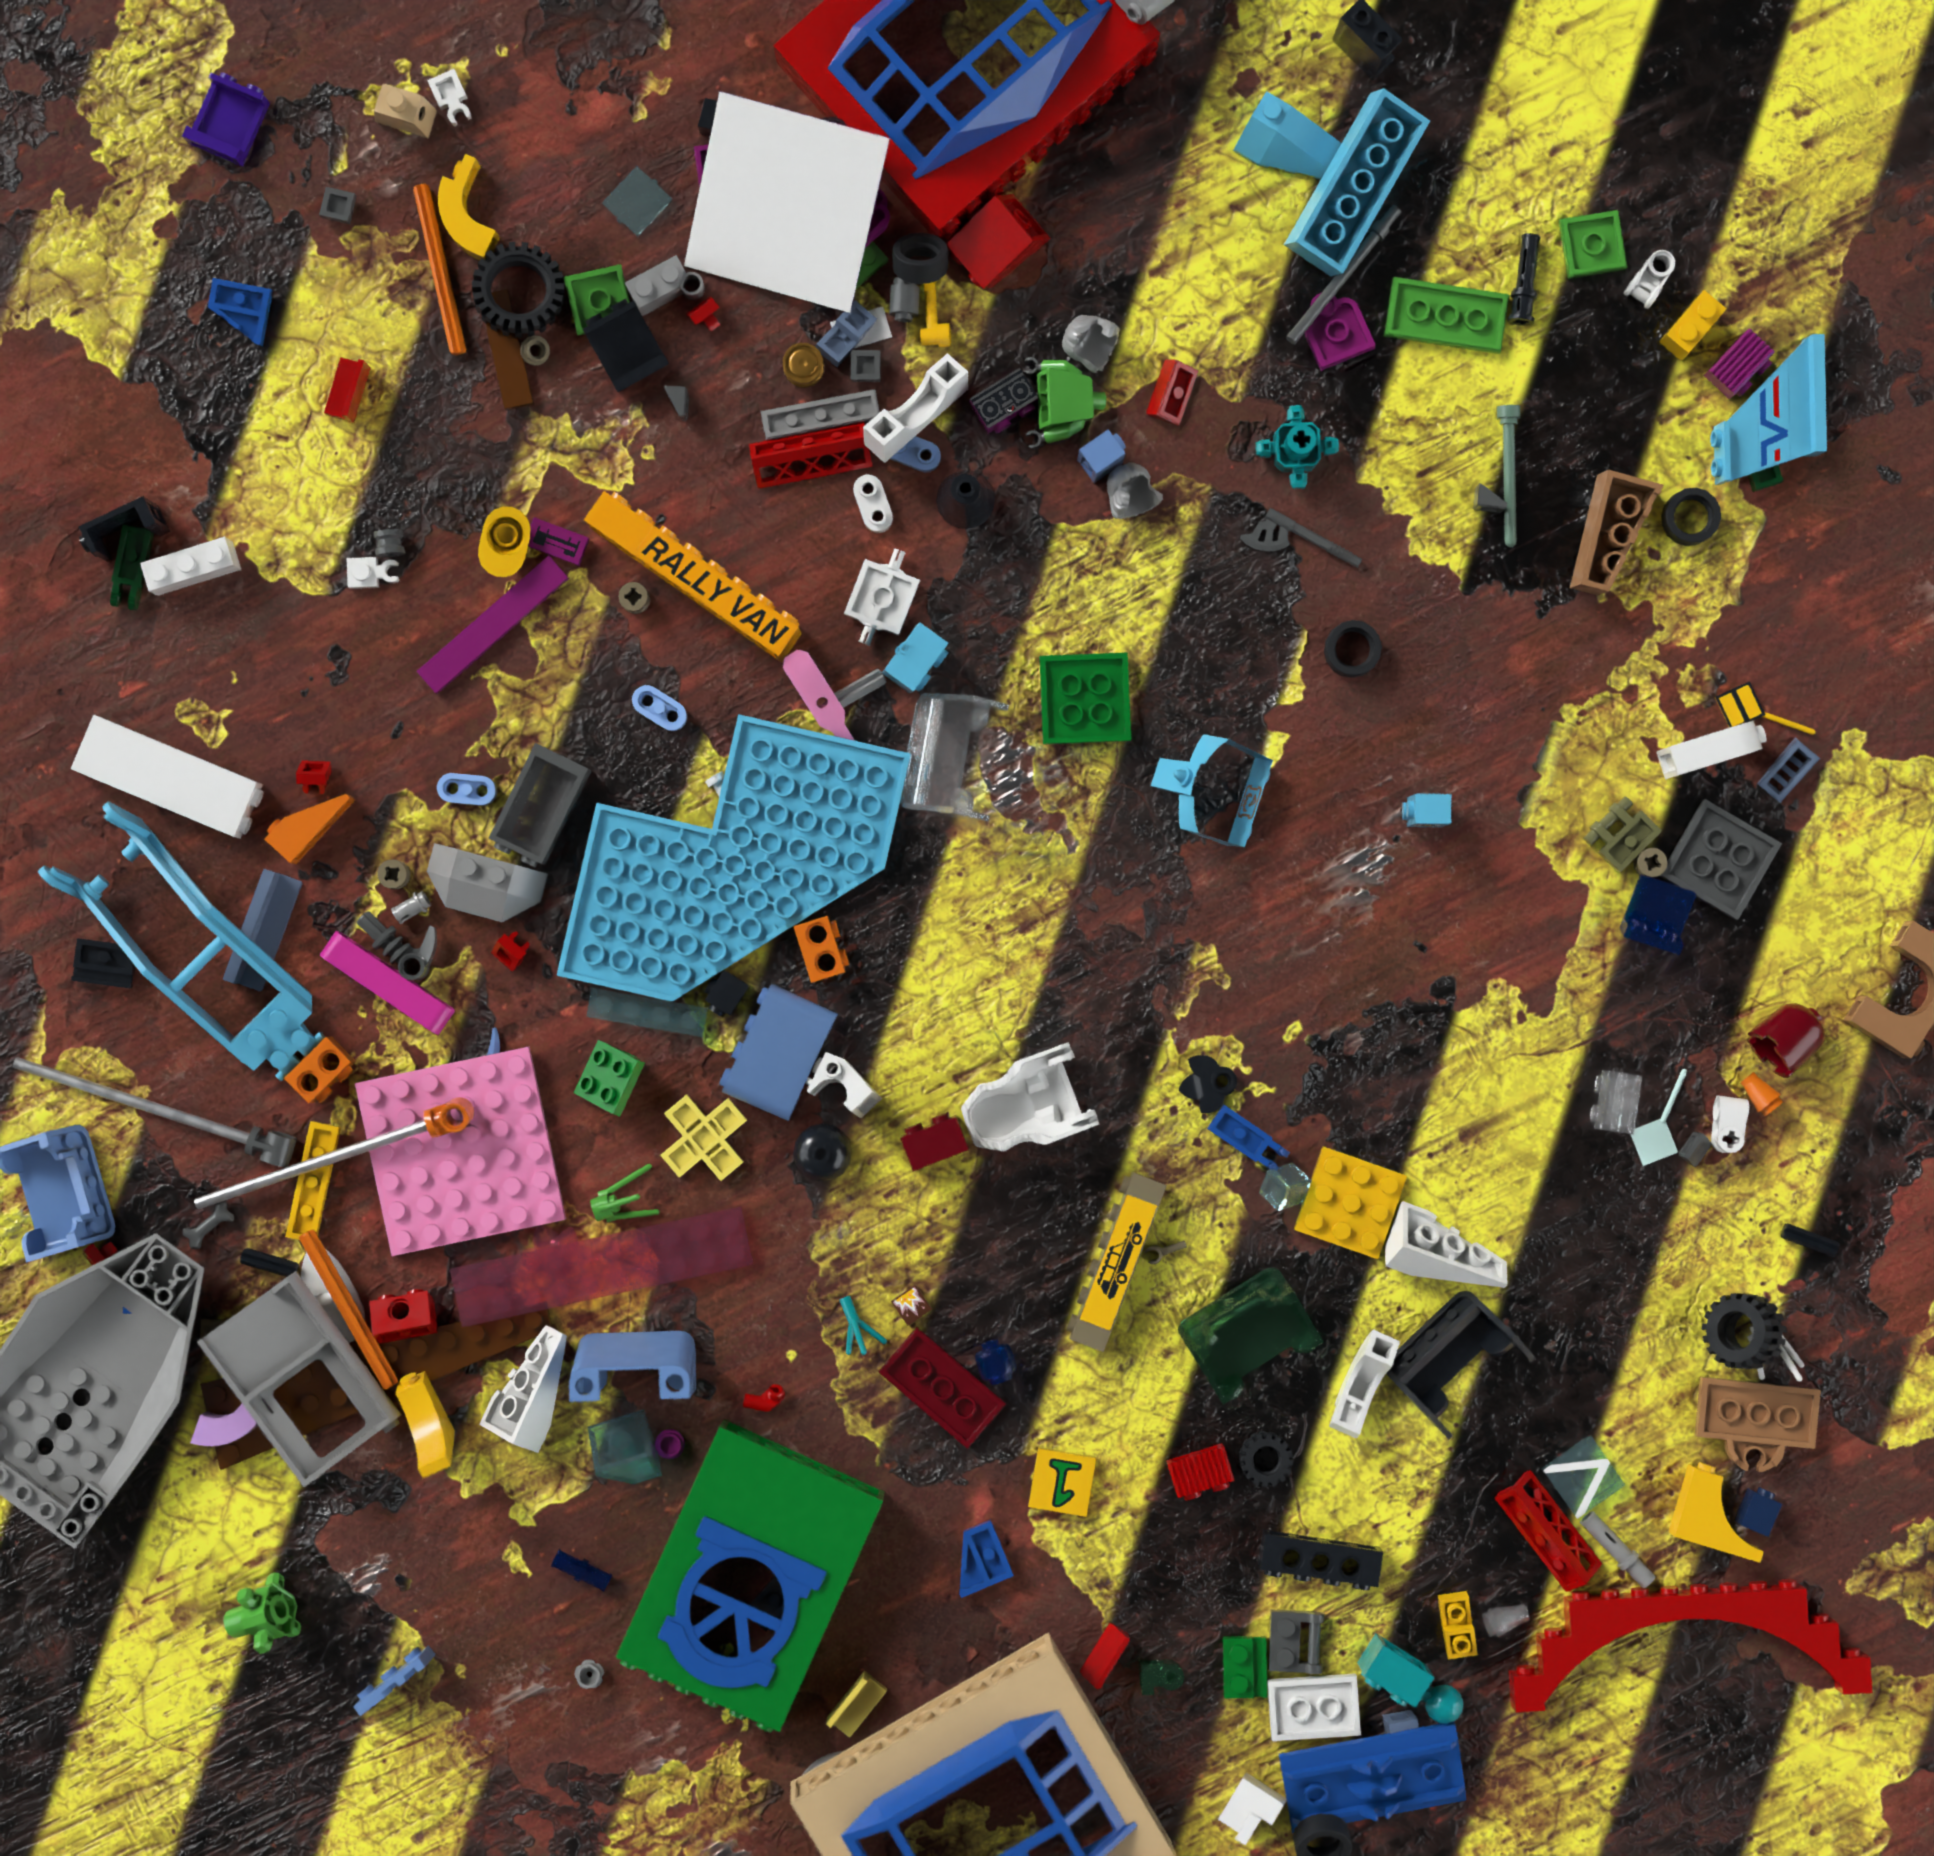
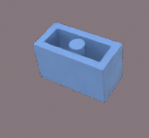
M1108 429L1079 449L1077 461L1092 482L1096 483L1116 467L1123 464L1126 446L1117 433L1112 435Z

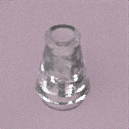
M1520 1604L1517 1606L1489 1608L1488 1612L1483 1613L1482 1618L1487 1633L1490 1636L1497 1635L1500 1637L1520 1624L1529 1621V1614L1525 1605Z

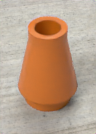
M1755 1072L1740 1083L1746 1090L1758 1113L1761 1112L1765 1117L1783 1103L1779 1097L1781 1094L1759 1078Z

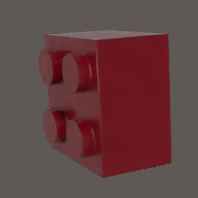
M949 1112L933 1117V1124L923 1127L920 1122L904 1129L905 1134L900 1139L913 1171L969 1150L957 1115L950 1117Z

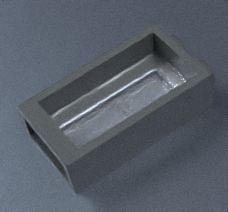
M535 743L489 836V839L495 841L493 847L507 854H510L511 850L522 854L521 861L533 867H536L538 863L546 865L589 778L591 770Z

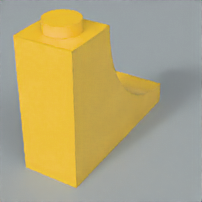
M426 1372L407 1374L398 1382L396 1395L413 1435L418 1457V1469L422 1477L425 1478L451 1466L455 1430Z
M1699 1462L1698 1466L1688 1464L1668 1532L1674 1537L1761 1563L1764 1551L1757 1546L1743 1541L1728 1523L1721 1500L1723 1476L1716 1473V1467L1702 1462Z

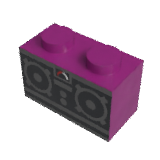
M1020 368L970 398V406L988 434L994 430L996 433L1005 430L1011 425V419L1018 415L1021 418L1026 417L1036 410L1034 405L1038 404V396Z

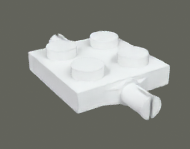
M894 548L889 564H877L867 559L864 560L844 615L859 620L864 625L858 642L864 644L867 636L865 642L867 646H870L875 630H885L895 635H900L920 583L919 579L906 575L899 569L906 554L904 551H900L898 556L899 549Z

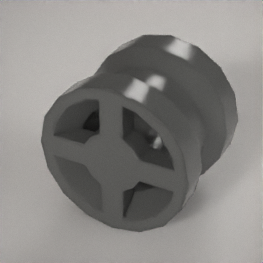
M384 529L373 532L374 539L378 545L375 549L376 557H396L405 554V548L401 545L403 530Z

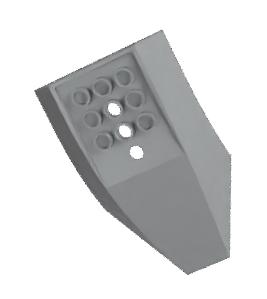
M156 1233L35 1295L0 1349V1495L74 1549H76L128 1479L180 1401L205 1268ZM123 1307L132 1314H123ZM81 1388L86 1389L90 1394V1401L85 1406H78L73 1400L74 1393ZM62 1413H67L72 1419V1424L67 1430H61L56 1423L58 1416ZM44 1437L51 1439L54 1445L52 1452L48 1455L42 1454L38 1449L39 1441Z

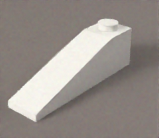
M1404 1201L1400 1203L1385 1243L1386 1267L1417 1277L1501 1288L1507 1286V1262L1477 1242L1469 1243L1459 1236L1460 1231L1455 1227L1451 1226L1448 1229L1437 1222V1216L1429 1210Z
M545 1325L525 1352V1361L518 1370L512 1369L508 1375L510 1381L502 1391L497 1389L492 1396L479 1425L511 1444L537 1453L539 1452L551 1426L567 1335Z

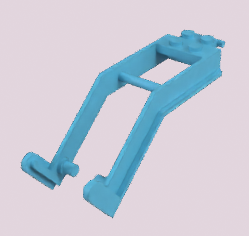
M108 801L102 807L106 813L104 818L125 830L131 837L128 840L130 844L121 852L124 857L133 862L140 854H145L193 914L217 937L171 981L151 963L101 901L102 892L110 885L103 876L98 874L91 882H85L54 866L49 868L45 865L38 870L39 875L51 886L84 901L141 974L237 1059L253 1071L267 1059L273 1067L280 1070L275 1076L282 1081L301 1062L294 1053L298 1050L306 1057L325 1038L321 1032H318L315 1036L312 1035L303 1023L312 1014V994L212 905L141 818ZM226 944L280 992L235 1037L181 990Z

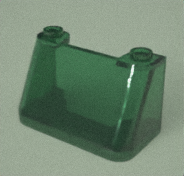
M1268 1268L1187 1317L1178 1327V1333L1223 1405L1241 1395L1244 1389V1381L1241 1377L1289 1347H1292L1296 1353H1309L1324 1342L1295 1292L1277 1268Z

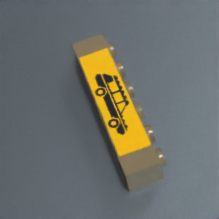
M1133 1171L1130 1177L1124 1176L1119 1192L1123 1193L1119 1205L1114 1203L1108 1218L1113 1223L1109 1232L1104 1231L1101 1236L1098 1248H1101L1102 1252L1098 1260L1094 1258L1087 1274L1092 1277L1088 1288L1082 1287L1077 1303L1081 1304L1078 1315L1072 1314L1066 1329L1071 1332L1070 1340L1104 1352L1166 1189V1184Z

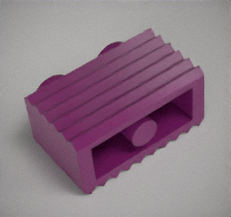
M1749 328L1703 376L1728 399L1735 394L1741 397L1752 385L1749 379L1755 373L1760 376L1772 364L1769 358L1775 352Z

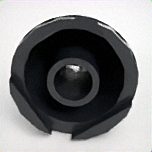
M969 470L957 471L946 477L939 486L936 497L937 508L945 522L960 529L975 528L987 521L991 515L995 504L994 491L989 481L981 474Z

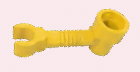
M934 281L923 284L926 304V328H920L921 345H939V348L951 347L950 323L938 324L937 283Z

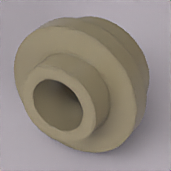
M530 336L522 342L520 353L526 363L536 366L547 361L550 355V347L544 338ZM532 345L537 346L539 349L537 356H533L530 353Z

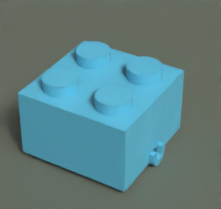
M919 622L906 640L896 647L895 655L882 673L909 694L915 689L919 692L931 678L927 674L932 666L935 668L939 667L949 653L945 650L948 642Z

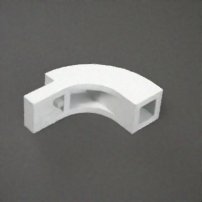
M1374 1329L1369 1333L1355 1355L1334 1404L1336 1407L1329 1427L1353 1438H1357L1360 1435L1374 1393L1384 1375L1392 1367L1400 1341Z

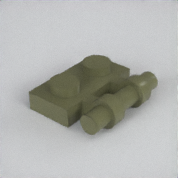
M1626 796L1618 803L1614 802L1608 808L1609 813L1600 822L1595 821L1590 826L1591 831L1583 838L1590 846L1598 839H1601L1605 845L1598 853L1618 873H1621L1662 832L1642 810L1631 817L1626 811L1633 803ZM1619 820L1624 826L1613 836L1608 829Z

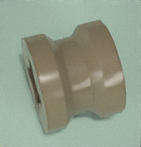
M626 583L619 591V602L629 613H642L649 606V593L640 583Z
M1657 848L1644 849L1633 861L1636 873L1644 878L1657 877L1663 874L1668 864L1664 852Z
M395 859L383 862L377 872L380 883L390 889L405 887L411 878L409 867L404 862Z

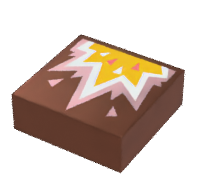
M916 1284L891 1300L907 1326L932 1310V1307Z

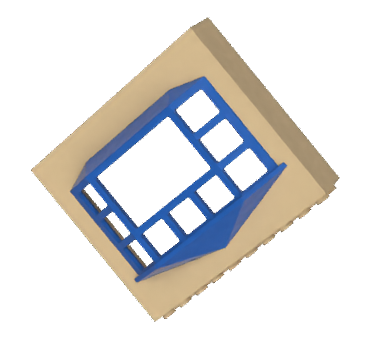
M1049 1632L790 1782L791 1805L822 1856H867L858 1839L885 1830L891 1833L904 1856H916L899 1829L898 1823L1010 1758L1016 1757L1053 1818L1054 1823L998 1856H1029L1028 1851L1058 1833L1063 1835L1072 1850L1073 1855L1071 1856H1176L1171 1839ZM1053 1726L1069 1755L1047 1775L1040 1778L1024 1751ZM1076 1764L1091 1793L1066 1816H1062L1047 1788ZM1098 1802L1112 1825L1113 1831L1082 1849L1073 1835L1070 1826Z

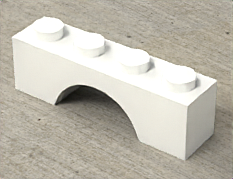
M947 353L926 372L919 388L903 405L891 411L883 409L863 427L864 445L886 463L968 390V371Z

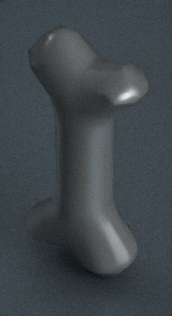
M226 1201L215 1204L214 1212L198 1227L193 1229L184 1228L182 1230L183 1235L189 1239L191 1249H200L204 1236L220 1222L234 1221V1214L228 1211Z

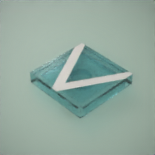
M1590 1435L1542 1468L1577 1519L1625 1486L1618 1473Z

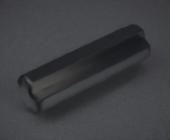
M1788 1223L1783 1226L1781 1231V1238L1828 1256L1835 1257L1839 1250L1840 1244L1837 1241Z
M249 1248L244 1249L240 1257L241 1264L288 1277L295 1271L298 1273L299 1269L297 1262Z

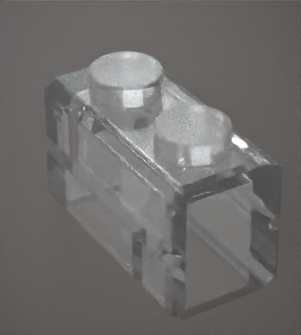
M1602 1070V1076L1598 1075L1595 1081V1093H1599L1598 1104L1592 1106L1590 1121L1595 1123V1129L1634 1135L1642 1076Z

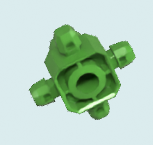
M277 1572L269 1574L265 1586L256 1589H240L236 1599L241 1606L229 1609L224 1616V1626L227 1633L233 1638L249 1634L253 1635L254 1650L262 1654L270 1651L274 1639L284 1636L295 1637L300 1634L301 1624L295 1619L297 1612L295 1597L284 1589V1577Z

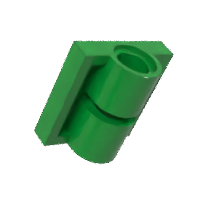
M598 1040L574 1090V1094L620 1117L645 1062L628 1052Z

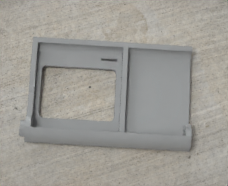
M296 1271L197 1341L303 1487L307 1486L380 1430H383L386 1434L400 1423L397 1418L401 1413ZM315 1360L322 1361L365 1420V1426L321 1458L315 1454L273 1396V1392L277 1387Z

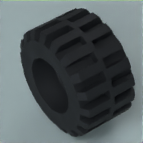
M1732 1293L1731 1296L1724 1295L1720 1297V1302H1713L1710 1307L1713 1311H1706L1704 1317L1708 1321L1707 1324L1702 1323V1330H1706V1336L1702 1337L1704 1343H1709L1710 1345L1707 1348L1709 1354H1716L1714 1359L1717 1362L1725 1363V1366L1730 1368L1758 1369L1762 1368L1763 1364L1769 1365L1774 1362L1772 1356L1779 1357L1782 1352L1779 1346L1785 1345L1786 1339L1782 1338V1333H1787L1786 1326L1781 1325V1321L1785 1320L1783 1315L1776 1313L1778 1307L1773 1303H1768L1769 1299L1752 1294ZM1744 1314L1750 1318L1754 1328L1752 1341L1745 1348L1740 1346L1735 1337L1736 1323Z

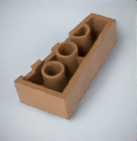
M1607 470L1597 475L1570 588L1594 595L1609 592L1626 559V554L1631 545L1634 544L1645 518L1648 517L1652 504L1664 485L1612 470Z

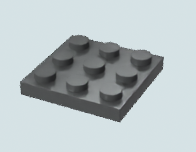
M1704 799L1668 859L1666 870L1659 876L1730 918L1738 920L1782 843Z

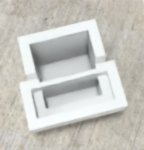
M1246 1772L1218 1820L1237 1831L1238 1835L1235 1839L1246 1846L1261 1819L1270 1825L1273 1824L1284 1806L1286 1798Z

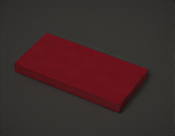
M917 1326L878 1371L967 1449L1006 1405L999 1396Z

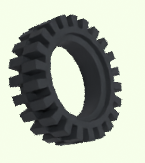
M509 242V247L504 248L503 244L496 246V252L493 253L490 250L486 253L485 260L480 259L478 270L475 269L473 274V299L478 314L481 313L485 324L488 322L491 324V329L496 332L500 329L502 334L508 337L510 333H515V338H522V333H528V337L535 336L534 331L536 330L542 333L546 330L547 324L552 326L556 315H560L562 311L561 306L564 304L562 271H559L558 263L556 260L552 262L551 255L547 251L544 254L541 253V247L534 245L533 249L528 248V243L522 242L521 247L515 246V242ZM512 266H523L537 272L546 286V295L543 302L536 309L525 314H514L502 309L496 304L491 294L493 280L501 271Z

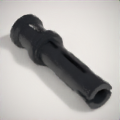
M1532 233L1522 234L1517 283L1516 288L1511 292L1510 297L1513 299L1512 313L1508 316V322L1514 325L1528 326L1534 324L1535 320L1532 317L1533 303L1537 299L1538 294L1534 289L1541 236Z

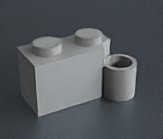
M677 255L625 282L642 316L681 295H684L689 300H697L705 292L701 276L695 272L686 273ZM691 280H696L700 283V287L694 292L685 290L686 284Z

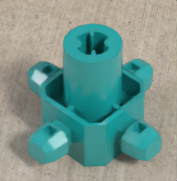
M1301 405L1289 406L1287 422L1290 423H1283L1273 435V442H1270V439H1265L1255 444L1256 456L1270 458L1271 455H1274L1275 467L1281 472H1292L1289 475L1292 489H1304L1306 487L1308 473L1304 471H1312L1321 460V453H1324V456L1334 455L1339 451V440L1337 438L1324 437L1323 440H1320V429L1313 422L1302 423L1305 420V415ZM1297 442H1300L1303 445V448H1299V444Z

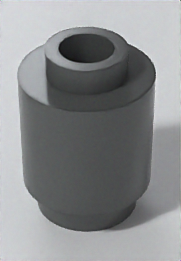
M899 277L894 278V284L890 286L889 315L894 316L895 321L912 322V318L918 317L920 287L915 283L906 282Z

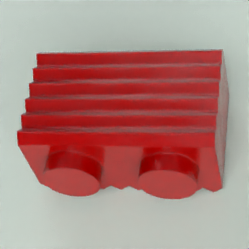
M1222 1443L1166 1460L1178 1498L1184 1497V1500L1198 1498L1201 1496L1200 1491L1212 1488L1213 1492L1227 1489L1230 1487L1229 1482L1235 1481L1225 1447Z

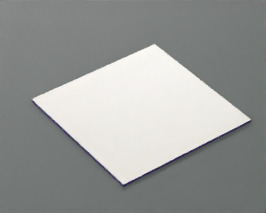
M719 91L684 266L851 313L890 138Z

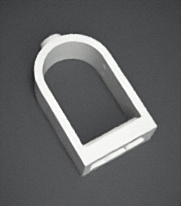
M1750 721L1656 752L1664 778L1668 779L1763 749L1761 743L1766 742V734L1762 725L1755 726L1754 721Z

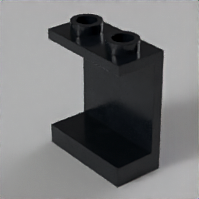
M626 299L611 306L613 311L611 314L602 317L601 313L586 320L587 327L582 329L617 392L669 364L637 308L635 301L628 303Z
M144 496L78 526L82 533L79 536V540L84 550L107 562L112 560V557L103 538L121 530L123 524L132 525L141 520L146 529L160 537L171 531L159 506Z

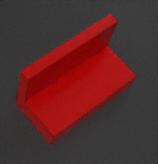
M340 357L324 410L326 415L352 423L355 422L371 369L364 360L358 359V362Z

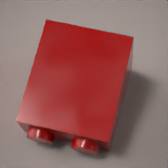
M1014 194L994 196L946 244L951 250L950 256L959 265H964L970 272L968 275L970 280L977 287L986 289L994 287L1051 238Z

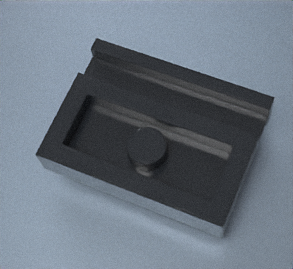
M77 938L73 963L74 972L71 981L133 988L132 980L136 966L117 943Z

